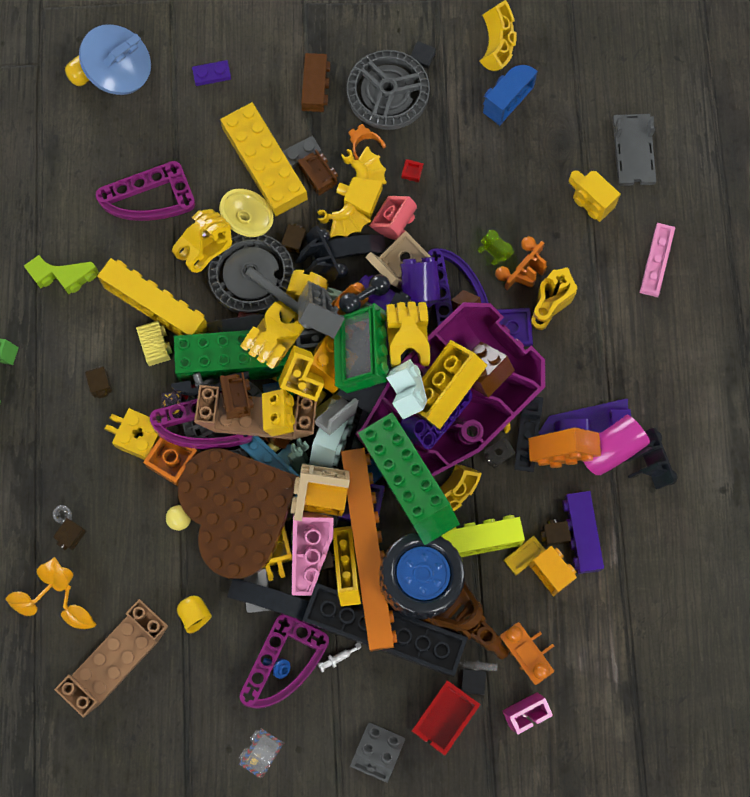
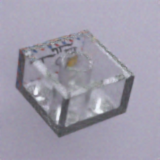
M261 728L260 731L256 730L250 741L253 743L249 749L245 748L239 756L241 760L239 765L259 778L264 777L285 743Z

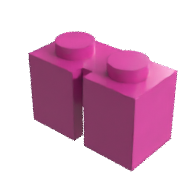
M538 692L502 710L510 729L517 735L533 727V723L526 718L527 716L536 724L553 716L545 697Z

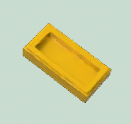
M532 536L503 561L516 576L546 549L535 536Z

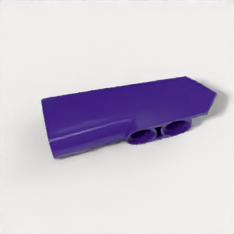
M628 399L551 415L538 434L544 435L571 428H580L600 434L625 415L631 416V410L628 409Z

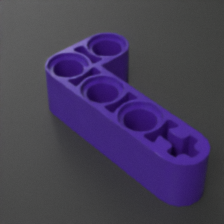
M471 390L467 392L441 429L413 415L402 419L401 427L410 441L425 449H431L472 399Z

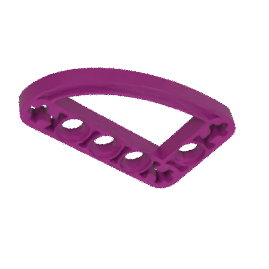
M176 161L165 163L105 185L96 191V198L106 212L127 220L149 221L165 219L190 212L195 208V200L182 166ZM175 167L177 173L175 174L171 172V168ZM164 170H166L168 177H165ZM160 173L162 177L160 180L154 181L152 180L153 174ZM136 180H144V185L136 187L134 185ZM169 182L178 202V205L145 211L126 210L112 205V203ZM184 183L186 186L183 190L179 191L175 188L176 184ZM120 186L127 187V191L123 194L118 193L117 189ZM103 193L107 194V199H103ZM183 195H186L187 200L190 201L188 206L184 204Z
M197 399L156 409L150 414V422L154 431L164 440L182 447L195 449L227 448L247 444L254 437L250 435L244 437L243 435L236 434L220 438H191L177 435L165 429L166 427L195 420L196 413H193L191 409L197 405ZM181 410L184 414L181 418H174L173 412ZM166 413H169V417H170V420H169V421H168V418H167ZM156 416H160L162 422L158 423Z
M285 615L278 616L241 690V703L249 708L260 709L275 705L290 696L310 676L322 658L329 643L327 634L295 618ZM284 619L288 620L287 624L289 625V627H284L282 634H286L285 637L280 633L274 632L275 629L279 632L281 627L279 621L283 622ZM298 628H305L308 635L305 638H299L296 634ZM311 631L314 632L313 637L319 639L320 636L323 637V641L325 642V644L317 646V641L314 639H311V643L308 642L307 640L310 638ZM272 637L280 638L281 645L274 648L270 645L269 641ZM288 637L316 650L309 663L291 684L271 697L258 699ZM264 655H269L272 658V663L268 666L261 663V658ZM255 673L262 674L263 682L255 684L252 681V676ZM250 684L254 688H259L258 692L254 689L252 693L254 700L246 702L243 695L244 693L248 694L251 689L247 685Z

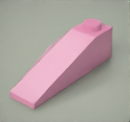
M303 512L302 521H296L293 514L292 595L312 596L321 567L333 539L334 518L332 516L315 512Z

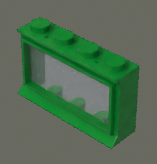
M373 303L371 306L344 314L345 319L334 338L335 386L346 393H351L388 382L386 378L389 369L387 365L388 349L386 347L385 310Z

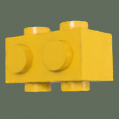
M280 389L262 393L263 431L272 437L294 432L295 417L292 407L294 406V399L286 390Z

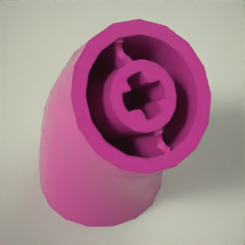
M625 415L599 434L601 456L594 457L593 461L584 463L592 473L602 475L650 444V440L639 423L630 415Z

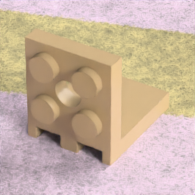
M405 231L380 257L370 252L366 259L382 275L389 279L390 284L401 290L402 272L400 264L403 263L401 261L402 254L409 253L410 259H416V262H421V258L431 256Z
M302 464L300 477H296L294 494H297V497L293 496L291 513L294 514V520L302 521L308 482L349 488V471Z

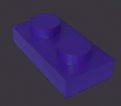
M228 60L192 67L196 86L231 80Z

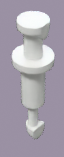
M356 643V647L344 650L333 657L329 655L328 661L318 663L320 671L324 672V669L331 665L335 668L336 664L348 658L350 653L359 650L361 644Z

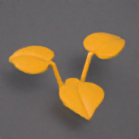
M55 557L41 564L36 571L38 577L49 585L35 599L31 600L30 596L24 592H12L6 597V601L15 611L25 616H32L37 612L35 603L51 587L56 591L65 590L63 603L65 610L61 612L63 620L77 629H90L96 626L91 615L84 608L77 605H70L68 607L67 602L71 588L69 583L73 578V573L68 568L61 567Z

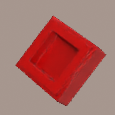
M406 159L401 178L419 182L424 163Z

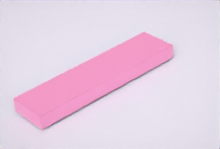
M661 223L656 224L639 293L654 297L659 296L675 227Z

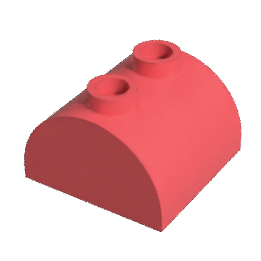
M388 196L369 226L384 237L397 240L405 232V226L415 219L414 212L417 209V205L409 196Z

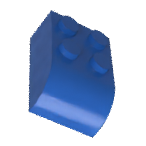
M519 65L510 69L505 76L501 75L496 82L497 85L493 89L490 88L484 96L483 113L500 126L534 88L538 71L527 65Z

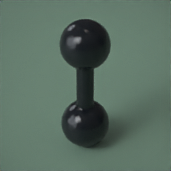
M377 274L370 279L369 287L359 294L345 293L339 300L341 311L345 314L359 310L361 301L370 295H385L390 289L389 279L382 274Z

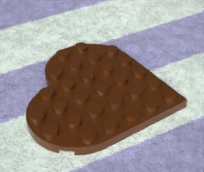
M219 448L202 451L188 461L185 470L179 478L178 497L188 517L201 525L198 535L199 550L204 562L212 571L226 578L243 579L260 572L269 563L290 511L292 498L295 496V479L299 476Z

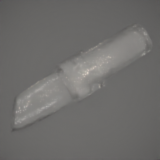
M483 661L459 662L460 666L464 669L497 672L498 664L484 663Z

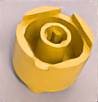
M294 270L286 294L298 302L308 281L327 290V280L313 272L307 275L303 274L304 270Z

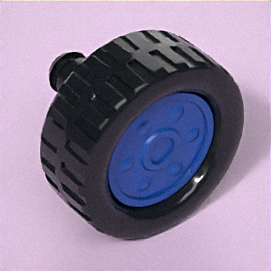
M410 533L405 537L399 538L385 553L379 569V585L387 603L401 615L412 619L434 618L447 611L458 599L465 582V567L458 550L442 536L424 545L417 533Z

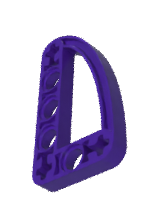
M437 248L428 252L431 257L432 255L440 257L438 258V271L443 274V278L439 280L440 289L446 291V296L434 304L438 326L453 313L444 260L454 264L465 275L476 296L481 298V303H489L480 281L463 259L445 249ZM447 307L449 314L441 315L439 309Z

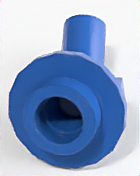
M264 658L263 665L268 666L272 663L271 659ZM278 658L273 667V675L276 678L282 679L288 675L291 667L289 661Z

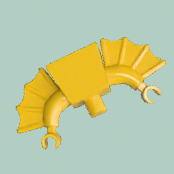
M368 146L364 149L358 160L354 159L353 153L349 149L346 150L349 155L348 157L341 154L344 163L352 164L351 166L356 171V177L352 178L350 185L339 183L336 193L345 196L344 207L340 211L332 212V214H327L325 210L317 212L319 215H325L324 218H318L323 224L332 219L330 238L335 236L348 237L351 233L361 232L363 226L371 222L370 219L382 192V186L387 182L384 177L386 168L380 163V156L372 153Z

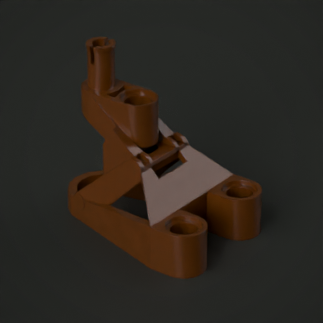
M466 582L463 584V589L458 599L447 611L434 618L419 619L434 626L450 628L454 632H459L463 636L468 637L467 639L469 640L472 638L485 649L493 651L499 659L506 658L509 653L508 649L501 643V638L486 623V618L483 616V606ZM463 604L465 608L454 620L450 619Z

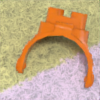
M364 124L359 125L357 130L352 129L348 132L351 136L350 140L353 144L352 150L355 160L359 159L355 148L362 140L374 139L380 143L382 148L386 147L384 141L376 133L366 128Z

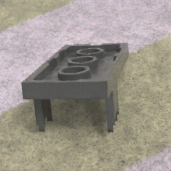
M650 114L614 115L613 128L618 186H631L634 182H640V185H655L656 173L652 140L655 131L654 116L650 117Z

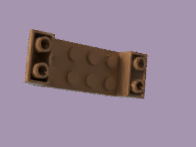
M199 385L194 421L196 424L219 433L272 437L263 431L262 397L252 396L254 408L250 409V416L227 419L223 396L220 393L219 387ZM298 395L297 401L294 400V406H292L295 417L294 432L273 436L272 438L294 440L299 437L313 435L317 402Z
M140 599L125 613L127 617L73 675L68 674L54 689L83 718L112 693L158 643L168 628V625Z

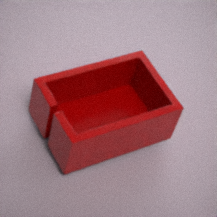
M447 680L411 732L425 742L428 740L432 741L429 745L445 756L481 704Z

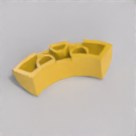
M506 0L482 15L489 32V45L486 54L480 62L491 71H498L505 67L513 56V47L516 46V32L512 23L515 20Z
M455 465L449 479L440 487L453 511L461 507V503L469 495H472L479 483L481 472L463 465Z

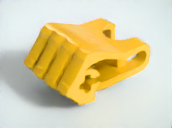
M213 209L199 210L192 216L195 223L185 230L172 248V252L177 259L186 260V265L191 272L198 273L202 271L213 258L223 253L232 245L230 224Z
M568 267L553 270L540 284L537 306L531 319V325L535 329H545L552 317L568 306L574 299L577 285ZM559 286L557 294L555 296H552L554 294L555 288ZM545 290L548 291L549 295L551 296L548 299H545ZM536 319L539 320V321H542V322H544V323H543V324H537V323H536Z
M274 302L267 310L257 328L253 326L240 345L244 350H250L248 353L251 356H258L257 360L263 364L267 362L266 365L272 369L280 364L304 329L299 319L295 323L284 324L281 322L279 314L282 306L277 302Z
M399 302L396 308L395 304L386 305L391 367L394 368L400 365L401 354L408 349L414 350L418 354L419 362L422 366H429L430 346L427 335L428 310L426 302H420L418 306H416V302H407V307L404 302Z

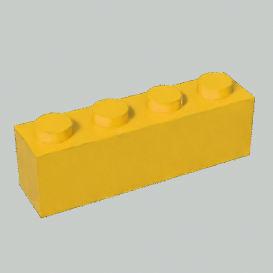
M352 526L333 528L337 588L341 607L361 604Z

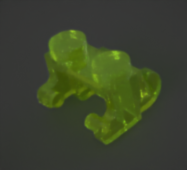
M495 230L488 231L481 241L484 246H480L478 249L480 253L487 250L495 257L491 262L494 266L500 261L505 262L515 252L512 246L504 242Z

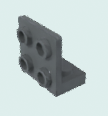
M368 723L350 767L388 783L405 738L377 725Z

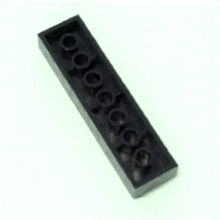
M316 583L302 620L303 623L369 647L362 599L361 604L341 607L338 590ZM393 611L394 622L391 623V630H396L397 643H394V648L379 651L454 677L468 637Z

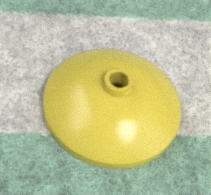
M233 189L227 192L221 199L219 206L220 214L230 224L234 232L247 237H258L267 233L273 224L272 209L259 194L247 189Z

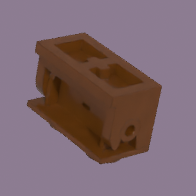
M315 149V154L310 153L304 158L299 159L298 166L318 196L337 185L338 174L333 167L330 168L328 166L325 155L323 153L320 154Z
M241 373V378L238 374L220 376L227 419L250 416V409L254 408L252 396L248 397L247 391L250 390L249 380L244 378V373Z

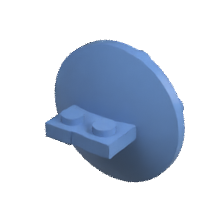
M117 25L98 26L88 32L80 45L79 60L83 72L97 88L116 95L133 93L144 85L150 75L151 60L146 46L137 34Z

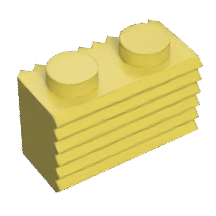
M159 321L136 327L148 366L171 360L169 354L172 353L170 343L165 342L164 336H167L164 325L160 326Z

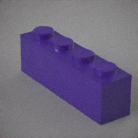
M586 491L567 494L562 504L564 512L568 514L566 521H568L569 531H571L572 536L569 542L570 549L574 550L575 558H573L574 569L578 570V574L602 571L604 564L591 493Z

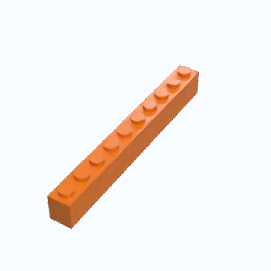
M365 448L341 451L343 470L349 471L350 475L347 498L369 650L376 651L394 648V643H397L396 630H391V623L394 622L393 610H388V603L384 595H382L381 586L379 585V569L384 557V550L380 551L379 543H382L381 531L376 529V523H379L378 511H374L373 504H376L375 492H371L370 485L374 484L372 472L368 473L367 465H371L369 453L365 454Z

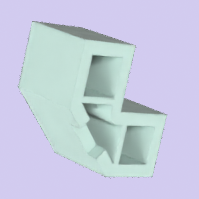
M411 359L392 368L386 377L397 393L392 404L402 419H405L422 411L427 403L422 377L418 366L414 365Z

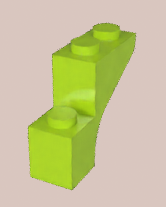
M40 255L24 265L40 289L49 286L57 278L68 294L77 292L84 283L94 280L97 274H99V271L92 262L52 266L46 263Z

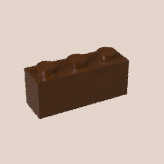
M305 53L301 101L302 111L324 112V105L328 106V94H325V91L329 89V78L326 77L327 72H330L331 61H327V54Z

